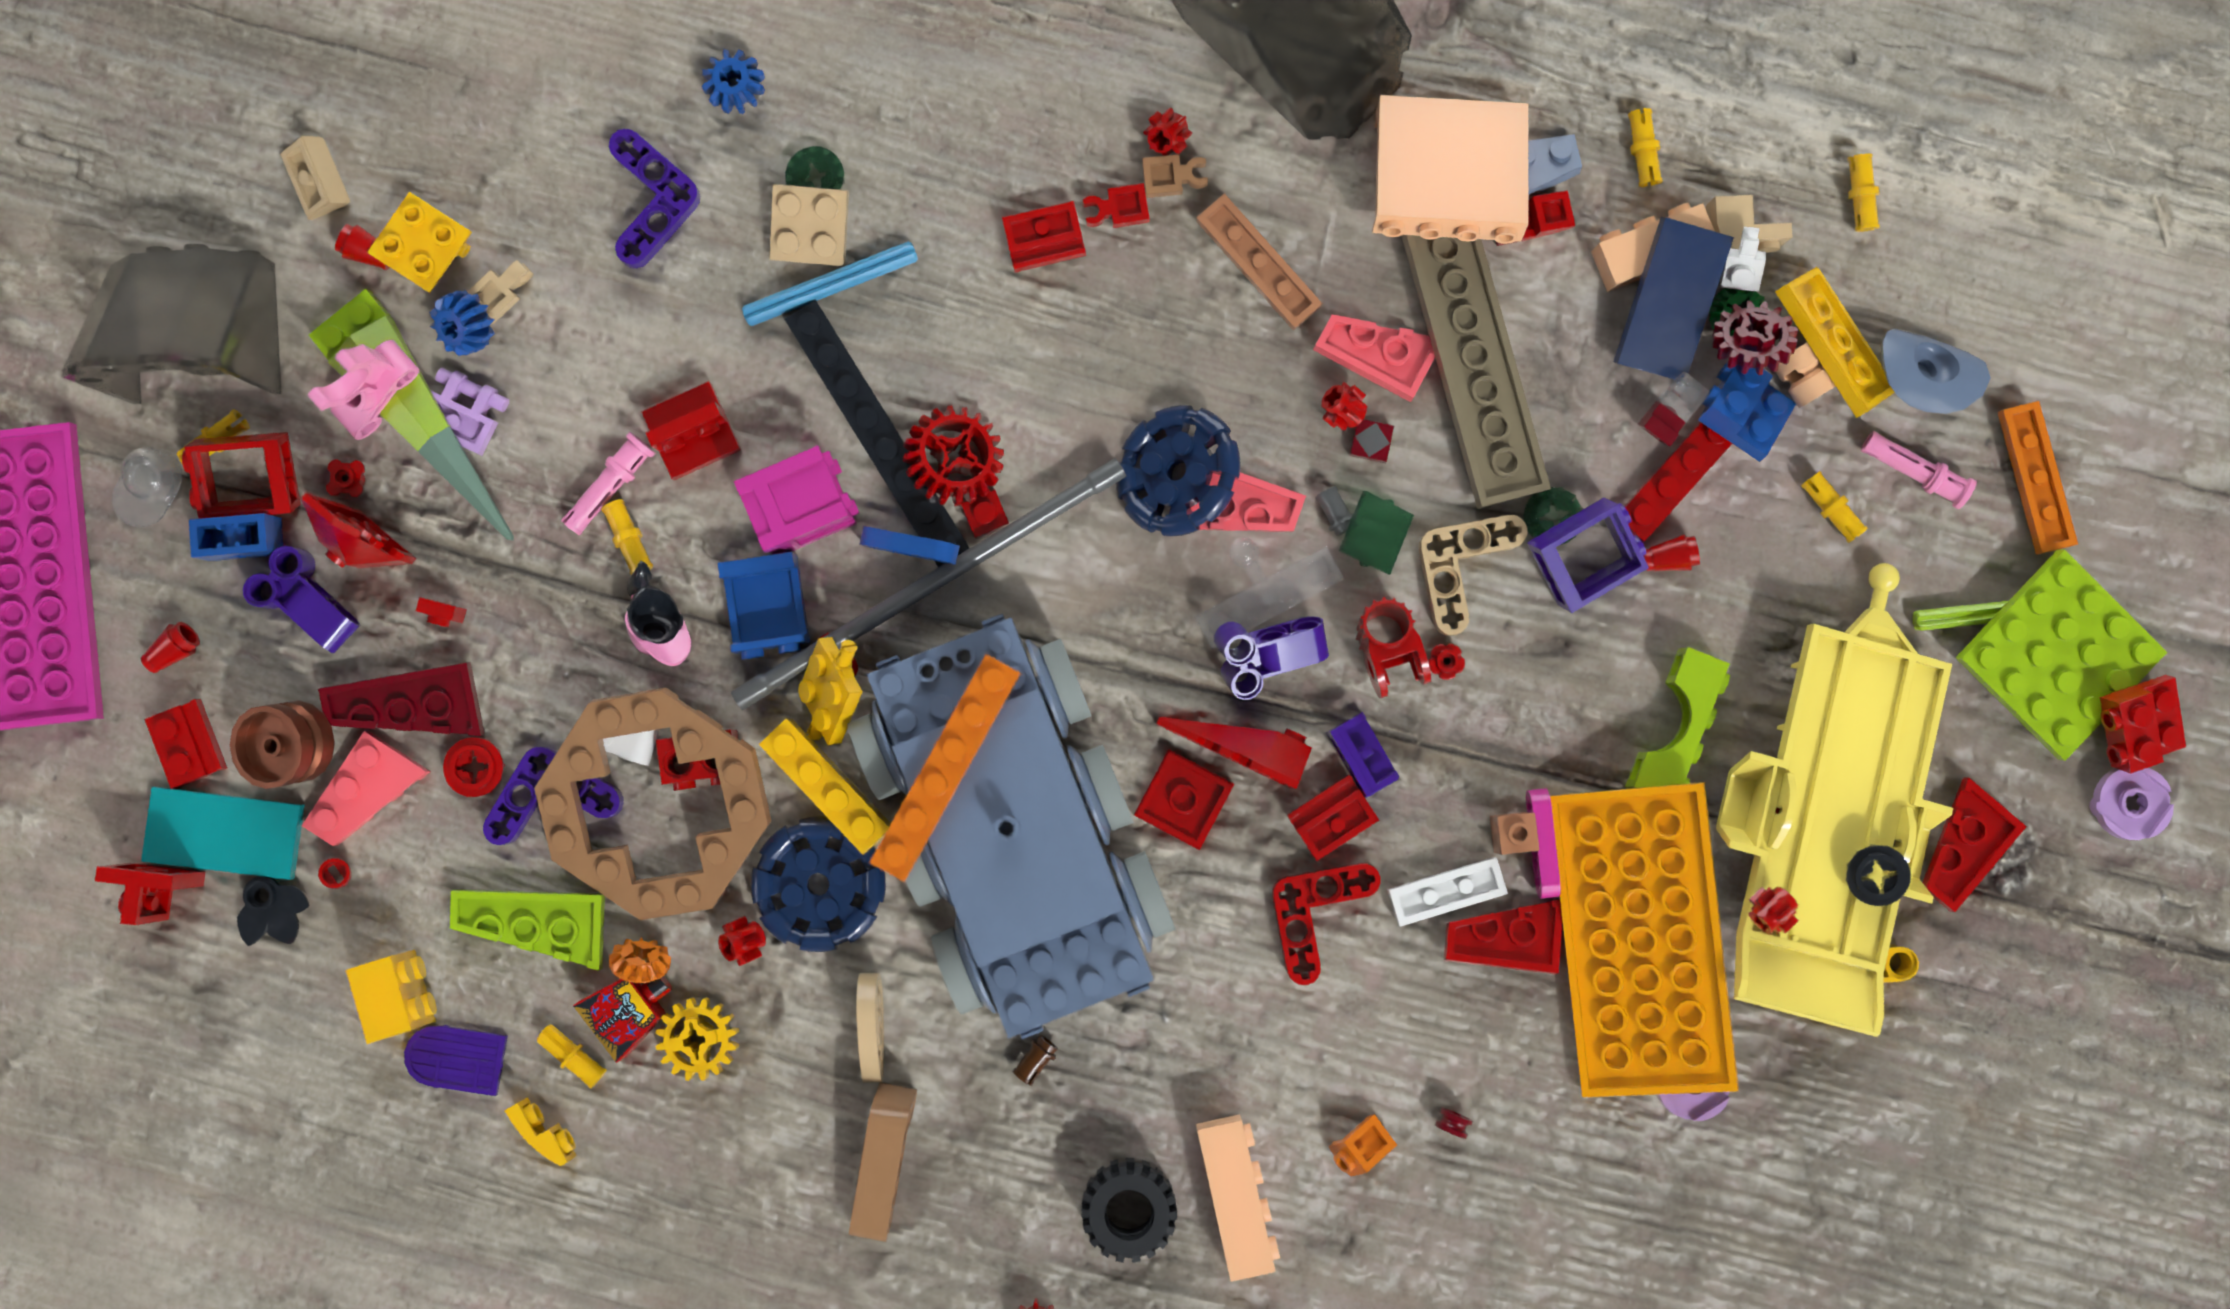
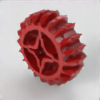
M952 405L947 406L944 415L938 408L932 410L931 418L922 415L918 420L920 426L913 425L909 431L912 438H907L904 442V447L909 452L904 454L903 462L912 464L906 471L907 476H918L919 478L914 484L915 489H921L925 485L929 488L925 495L926 498L931 499L937 493L940 495L939 503L941 505H945L949 497H952L955 506L961 505L963 496L970 504L976 501L977 494L985 497L989 492L988 485H996L999 480L996 474L1001 473L1004 467L998 461L1004 456V450L995 447L1001 441L1000 435H989L993 425L992 423H986L982 426L979 423L982 418L981 413H977L973 419L967 417L969 413L967 407H963L959 415L955 413ZM943 431H955L961 433L958 437L948 438L943 436L942 434L939 437L935 435L936 433ZM970 440L979 449L982 464L977 461L978 457L971 452L969 448ZM958 445H961L962 447L958 452L960 456L955 461L953 460L949 467H946L950 459L948 455L952 451L955 452ZM925 447L930 450V455L938 462L939 468L937 473L927 461ZM953 473H959L965 477L968 475L973 477L966 481L946 479Z

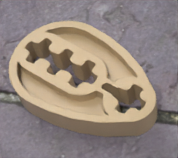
M860 973L857 983L856 1017L862 1082H883L884 1006L882 979L880 973Z

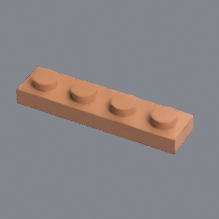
M1225 193L1196 218V222L1293 331L1322 306L1323 303Z

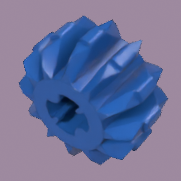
M723 49V59L721 61L710 56L709 61L713 69H702L703 77L708 80L702 84V89L705 94L710 95L709 102L712 106L721 105L723 112L727 114L736 106L738 112L744 114V104L748 102L751 106L757 107L758 102L754 95L765 93L764 86L760 84L765 79V74L763 70L757 69L758 62L754 57L746 59L744 51L739 49L732 58L729 51ZM737 77L736 81L738 84L730 87V79Z
M466 290L455 291L441 296L439 300L435 301L434 309L429 312L434 320L430 327L435 329L438 334L436 341H443L446 352L454 351L458 356L469 355L484 349L485 346L489 345V339L495 335L490 327L494 319L489 317L486 312L488 305H481L478 294L471 295Z

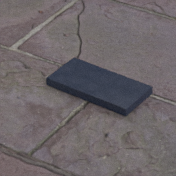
M1661 216L1613 361L1614 363L1686 382L1734 237Z

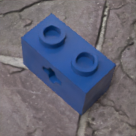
M261 513L189 520L191 558L220 561L270 556L278 547L284 546L282 518Z

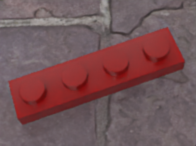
M1700 422L1624 506L1631 517V523L1628 525L1633 535L1638 536L1642 542H1645L1732 443Z

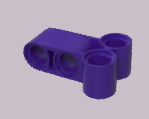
M290 546L278 547L269 557L271 573L269 575L254 574L247 578L243 584L242 591L245 600L256 607L280 608L320 646L331 653H335L361 626L359 621L311 577L315 571L316 564L310 552ZM295 555L298 559V567L294 572L289 573L286 566L289 557ZM269 582L272 587V594L269 599L264 601L261 596V588L265 583Z
M1316 616L1302 617L1249 633L1240 623L1234 621L1226 622L1216 630L1214 635L1215 645L1226 659L1221 668V677L1231 692L1242 700L1256 697L1262 690L1264 678L1322 662L1329 656L1323 619ZM1242 638L1237 647L1229 649L1230 644L1234 640ZM1248 672L1244 680L1236 682L1241 674Z

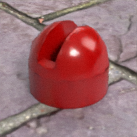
M338 858L326 860L321 864L318 871L320 882L330 889H340L346 886L352 875L350 866ZM333 865L344 878L340 883L337 882L328 870Z

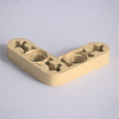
M1505 515L1437 528L1428 531L1421 538L1419 554L1433 623L1439 633L1445 636H1454L1462 633L1469 623V613L1458 560L1511 550L1520 546L1527 537V526L1520 517ZM1506 523H1509L1511 528L1518 529V534L1513 537V542H1509L1508 537H1498L1493 539L1496 546H1490L1491 534L1486 525H1492L1491 533L1506 528ZM1475 529L1481 533L1483 543L1479 549L1471 550L1464 545L1463 535L1466 530ZM1450 532H1456L1455 545L1460 553L1454 554V546L1441 550V556H1436L1433 550L1428 551L1427 545L1433 541V536H1437L1439 542H1445L1453 539ZM1440 572L1450 574L1454 580V586L1448 593H1441L1434 586V578ZM1456 595L1458 602H1452L1450 605L1452 613L1460 615V621L1455 623V629H1451L1449 624L1442 623V617L1447 615L1446 603L1438 606L1437 599L1446 600Z

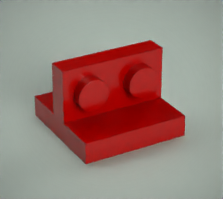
M710 381L641 411L650 430L645 432L650 445L659 451L669 475L674 481L741 451V447Z
M138 863L103 865L96 867L94 882L125 885V890L118 902V910L121 914L120 924L142 925L169 920L173 890L204 886L206 871Z

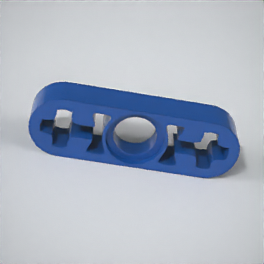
M863 526L859 545L877 550L956 565L960 548L958 545L867 526Z

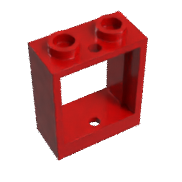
M288 432L195 439L184 446L185 451L182 453V464L185 472L190 474L192 487L189 491V499L192 508L197 510L198 519L261 513L269 515L292 513L301 505ZM263 447L272 498L218 502L209 452Z

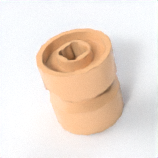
M1808 342L1795 349L1787 365L1779 362L1776 373L1782 382H1789L1791 384L1788 392L1798 408L1803 407L1836 387Z

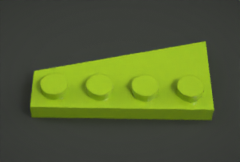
M455 889L451 891L449 929L495 942H504L517 946L516 948L543 953L553 956V958L558 960L571 961L600 971L603 969L605 896L590 893Z

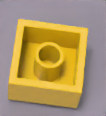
M415 950L346 969L367 1044L399 1035L436 1021L434 1016L437 1012L436 1002L433 995L427 992L424 982L426 967L422 958L417 956Z

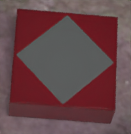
M1363 419L1355 427L1349 456L1386 463L1394 425Z

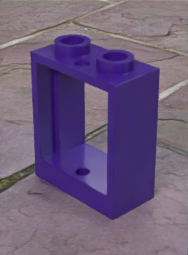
M1603 497L1527 542L1557 605L1570 613L1577 611L1649 568L1644 559V555L1647 553L1646 548L1640 538L1633 535L1628 525L1631 523V517L1621 503L1617 504ZM1604 519L1622 557L1574 585L1556 547Z

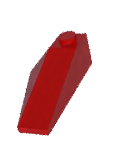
M307 492L301 497L318 541L328 549L325 555L338 566L344 568L345 565L361 569L413 564L417 559L362 511Z

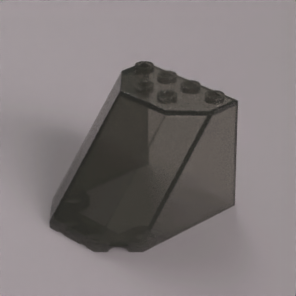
M1171 0L1184 22L1308 140H1318L1321 137L1350 139L1358 130V127L1376 112L1379 96H1392L1401 87L1404 72L1399 70L1403 53L1409 50L1412 34L1394 0Z
M204 244L184 245V250L173 251L167 247L152 246L147 247L144 253L129 254L110 266L62 369V378L132 404H142L140 372L183 370L195 375H231L274 395L282 394L275 263L262 256L259 251L242 250L236 252L211 249Z

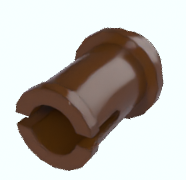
M1042 1035L1037 1040H1031L1032 1047L1012 1071L1017 1078L1029 1084V1086L1034 1084L1035 1079L1049 1060L1056 1059L1055 1052L1058 1050V1047Z

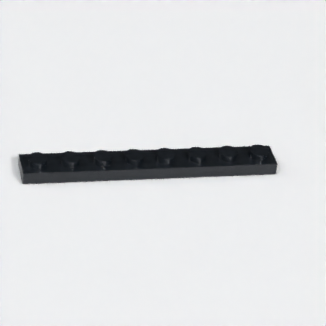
M817 301L811 302L785 318L784 320L918 536L960 546L958 555L968 550L970 547L945 507L939 503L937 494L935 493L931 499H927L925 495L929 488L924 485L921 489H915L914 484L919 477L907 476L906 471L912 464L903 462V456L909 450L904 447V441ZM934 561L937 567H940L941 565L945 564L942 562Z

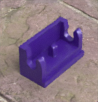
M1363 712L1326 732L1364 797L1368 798L1399 779L1400 776L1394 769Z

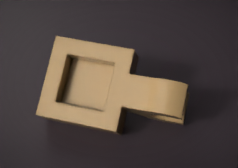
M516 260L501 276L495 271L490 270L467 292L471 295L478 294L480 304L488 305L486 312L489 317L494 319L492 322L494 324L520 300L513 290L527 283L534 274L524 263L521 264Z

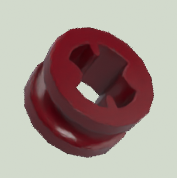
M1441 1107L1442 1119L1436 1121L1435 1126L1452 1135L1467 1139L1466 1127L1472 1126L1473 1120L1455 1111Z

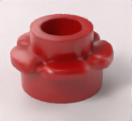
M1451 643L1448 645L1439 644L1431 650V657L1428 660L1430 671L1433 674L1439 675L1440 679H1453L1457 673L1463 671L1465 659L1461 656L1462 651L1457 645ZM1444 658L1450 659V663L1448 665L1444 664Z

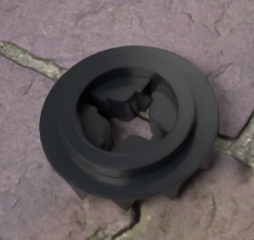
M1871 844L1869 847L1856 851L1851 861L1847 863L1845 880L1852 894L1861 902L1871 906H1886L1898 901L1906 893L1910 885L1911 871L1908 862L1897 850L1888 845ZM1875 860L1882 870L1892 872L1882 877L1881 890H1879L1873 879H1866L1864 877L1873 872Z

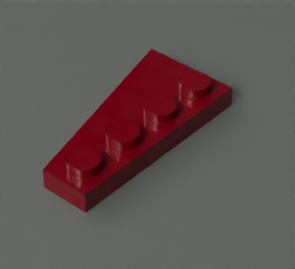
M471 662L318 689L322 711L331 726L368 729L382 728L395 729L397 731H426L441 734L455 733L471 736L485 735Z

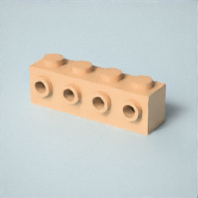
M1238 1114L1196 1124L1230 1281L1233 1282L1276 1272L1273 1260L1280 1259L1275 1235L1270 1237L1267 1235L1265 1222L1272 1221L1267 1198L1259 1199L1257 1185L1263 1183L1259 1161L1251 1162L1248 1147L1255 1146L1250 1123L1243 1124L1241 1116Z

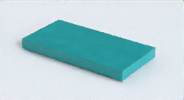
M151 787L141 862L287 880L295 879L305 805L164 787Z

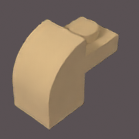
M1753 195L1715 196L1705 206L1714 231L1734 237L1731 245L1732 249H1739L1743 227L1759 228L1757 251L1766 253L1780 250L1782 245L1793 238L1792 223L1754 224Z

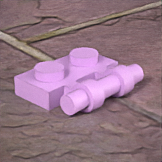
M440 368L436 373L435 380L445 385V388L441 395L433 391L431 392L460 445L482 456L498 425V422L486 417V414L491 407L504 412L509 405V399L499 395L498 390L489 385L482 387L468 380L466 374ZM461 393L475 399L471 409L456 403Z

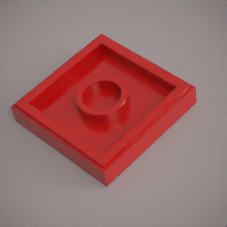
M1168 749L1134 816L1200 850L1235 784Z

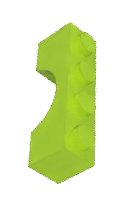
M1690 647L1677 650L1665 684L1674 692L1679 700L1682 713L1680 728L1673 740L1663 748L1651 752H1638L1625 787L1630 789L1690 783L1687 775L1691 764L1695 765L1702 754L1704 745L1700 741L1704 730L1710 729L1717 714V709L1713 708L1718 694L1722 695L1729 684L1730 674L1727 673L1730 663Z

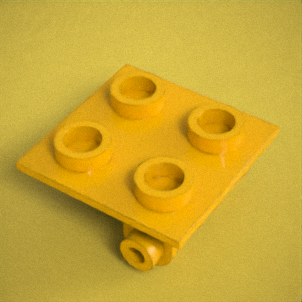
M409 192L367 253L431 293L454 258L458 255L464 258L469 253L471 246L467 244V239L472 232Z

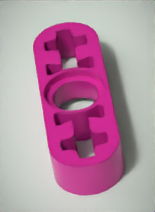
M1547 788L1527 790L1526 810L1527 812L1535 813L1540 850L1531 851L1536 892L1539 899L1559 897L1561 886L1550 795Z

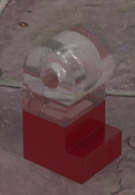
M1685 371L1673 381L1667 390L1663 391L1637 425L1663 445L1671 447L1679 436V431L1707 397L1709 389Z

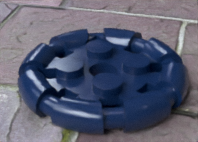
M1176 405L1155 412L1156 417L1148 422L1143 420L1130 433L1122 447L1125 452L1120 463L1127 477L1116 483L1118 498L1124 500L1126 504L1124 510L1127 515L1142 529L1150 533L1157 530L1163 536L1191 534L1200 530L1199 526L1206 521L1213 522L1231 501L1234 495L1232 488L1235 478L1239 479L1240 452L1237 442L1232 440L1229 435L1231 430L1219 416L1204 408L1197 411L1193 410L1191 405ZM1191 425L1196 426L1194 436L1188 434ZM1164 429L1167 437L1158 441L1155 434ZM1217 444L1218 448L1213 454L1209 448ZM1139 455H1142L1140 461L1141 469L1135 468ZM1180 463H1185L1186 472L1184 476L1174 481L1172 478L1174 467ZM1213 473L1220 475L1217 486L1209 485ZM1146 489L1149 495L1139 499L1137 492ZM1199 503L1200 508L1192 512L1190 507ZM1164 507H1171L1169 514L1162 517Z
M827 817L802 818L794 826L789 828L786 825L783 826L764 843L759 851L762 854L757 867L753 866L751 896L753 904L757 903L762 917L759 919L766 929L784 944H787V942L800 946L799 950L829 952L838 950L837 946L847 941L852 944L874 924L878 917L875 915L880 902H884L886 893L885 871L869 863L877 849L873 846L862 855ZM804 837L807 838L810 848L798 852L794 841ZM831 837L843 841L840 851L827 847ZM861 858L866 872L855 876L850 862ZM776 860L786 863L781 876L771 872ZM815 873L825 875L829 881V888L823 895L814 894L809 888V880ZM781 892V899L787 906L776 910L771 896ZM856 892L866 896L861 908L851 904ZM839 916L843 927L831 931L828 921ZM798 917L811 922L806 932L794 928Z

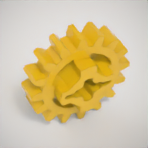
M692 997L686 1000V1009L680 1003L672 1006L675 1016L668 1013L662 1016L661 1019L667 1024V1027L658 1028L655 1034L664 1037V1041L657 1044L655 1048L656 1050L666 1051L667 1055L662 1058L661 1063L666 1064L671 1061L674 1064L671 1074L675 1075L679 1071L684 1070L685 1080L690 1081L695 1073L698 1072L701 1081H704L709 1077V1069L717 1076L723 1071L720 1062L729 1065L734 1060L728 1053V1050L732 1051L739 1048V1043L732 1041L731 1037L740 1031L739 1028L729 1027L728 1023L734 1018V1015L729 1014L724 1017L721 1014L724 1006L722 1003L711 1008L710 998L705 997L700 1005H697L695 998ZM704 1015L711 1018L718 1027H713L706 1022ZM685 1017V1021H683L685 1028L681 1034L674 1036L677 1024ZM694 1033H697L698 1036L704 1035L705 1042L700 1045L698 1042H691L690 1036ZM721 1042L718 1054L710 1061V1049L714 1044ZM677 1051H682L689 1056L691 1062L685 1060Z

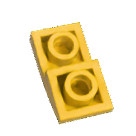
M528 1097L504 1110L521 1136L548 1160L562 1166L577 1156L574 1152L576 1144L567 1129H562L559 1123L545 1130L543 1126L545 1120L541 1109L536 1103L531 1104Z

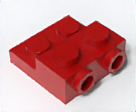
M2165 674L2100 697L2102 708L2101 721L2105 727L2108 744L2106 753L2111 767L2132 774L2163 763V755L2186 747L2176 677Z

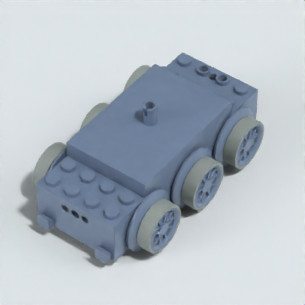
M1000 614L982 621L984 628L915 656L901 661L899 656L895 655L875 663L878 670L866 674L876 698L872 702L871 715L868 714L850 721L848 729L857 758L875 797L881 800L900 792V790L907 795L985 654L1021 673L909 874L906 883L918 906H925L943 897L955 908V928L952 927L932 935L931 941L944 982L959 1013L965 1014L985 1005L992 1013L999 1014L1008 1038L1021 1034L1023 1040L1043 1032V1024L1126 991L1128 997L1150 989L1148 983L1154 981L1153 973L1131 918H1134L1148 953L1152 952L1153 936L1156 938L1176 929L1145 851L1124 859V862L1113 852L1109 853L1122 888L1121 890L1112 872L1089 811H1092L1106 846L1110 845L1111 829L1114 831L1134 822L1103 745L1085 751L1082 755L1071 745L1067 746L1080 782L1077 783L1047 705H1050L1064 739L1068 738L1069 722L1071 725L1091 717V713L1062 640L1058 639L1043 645L1040 649L1029 639L1025 640L1038 674L1036 677L1012 618L1005 620L1004 615Z

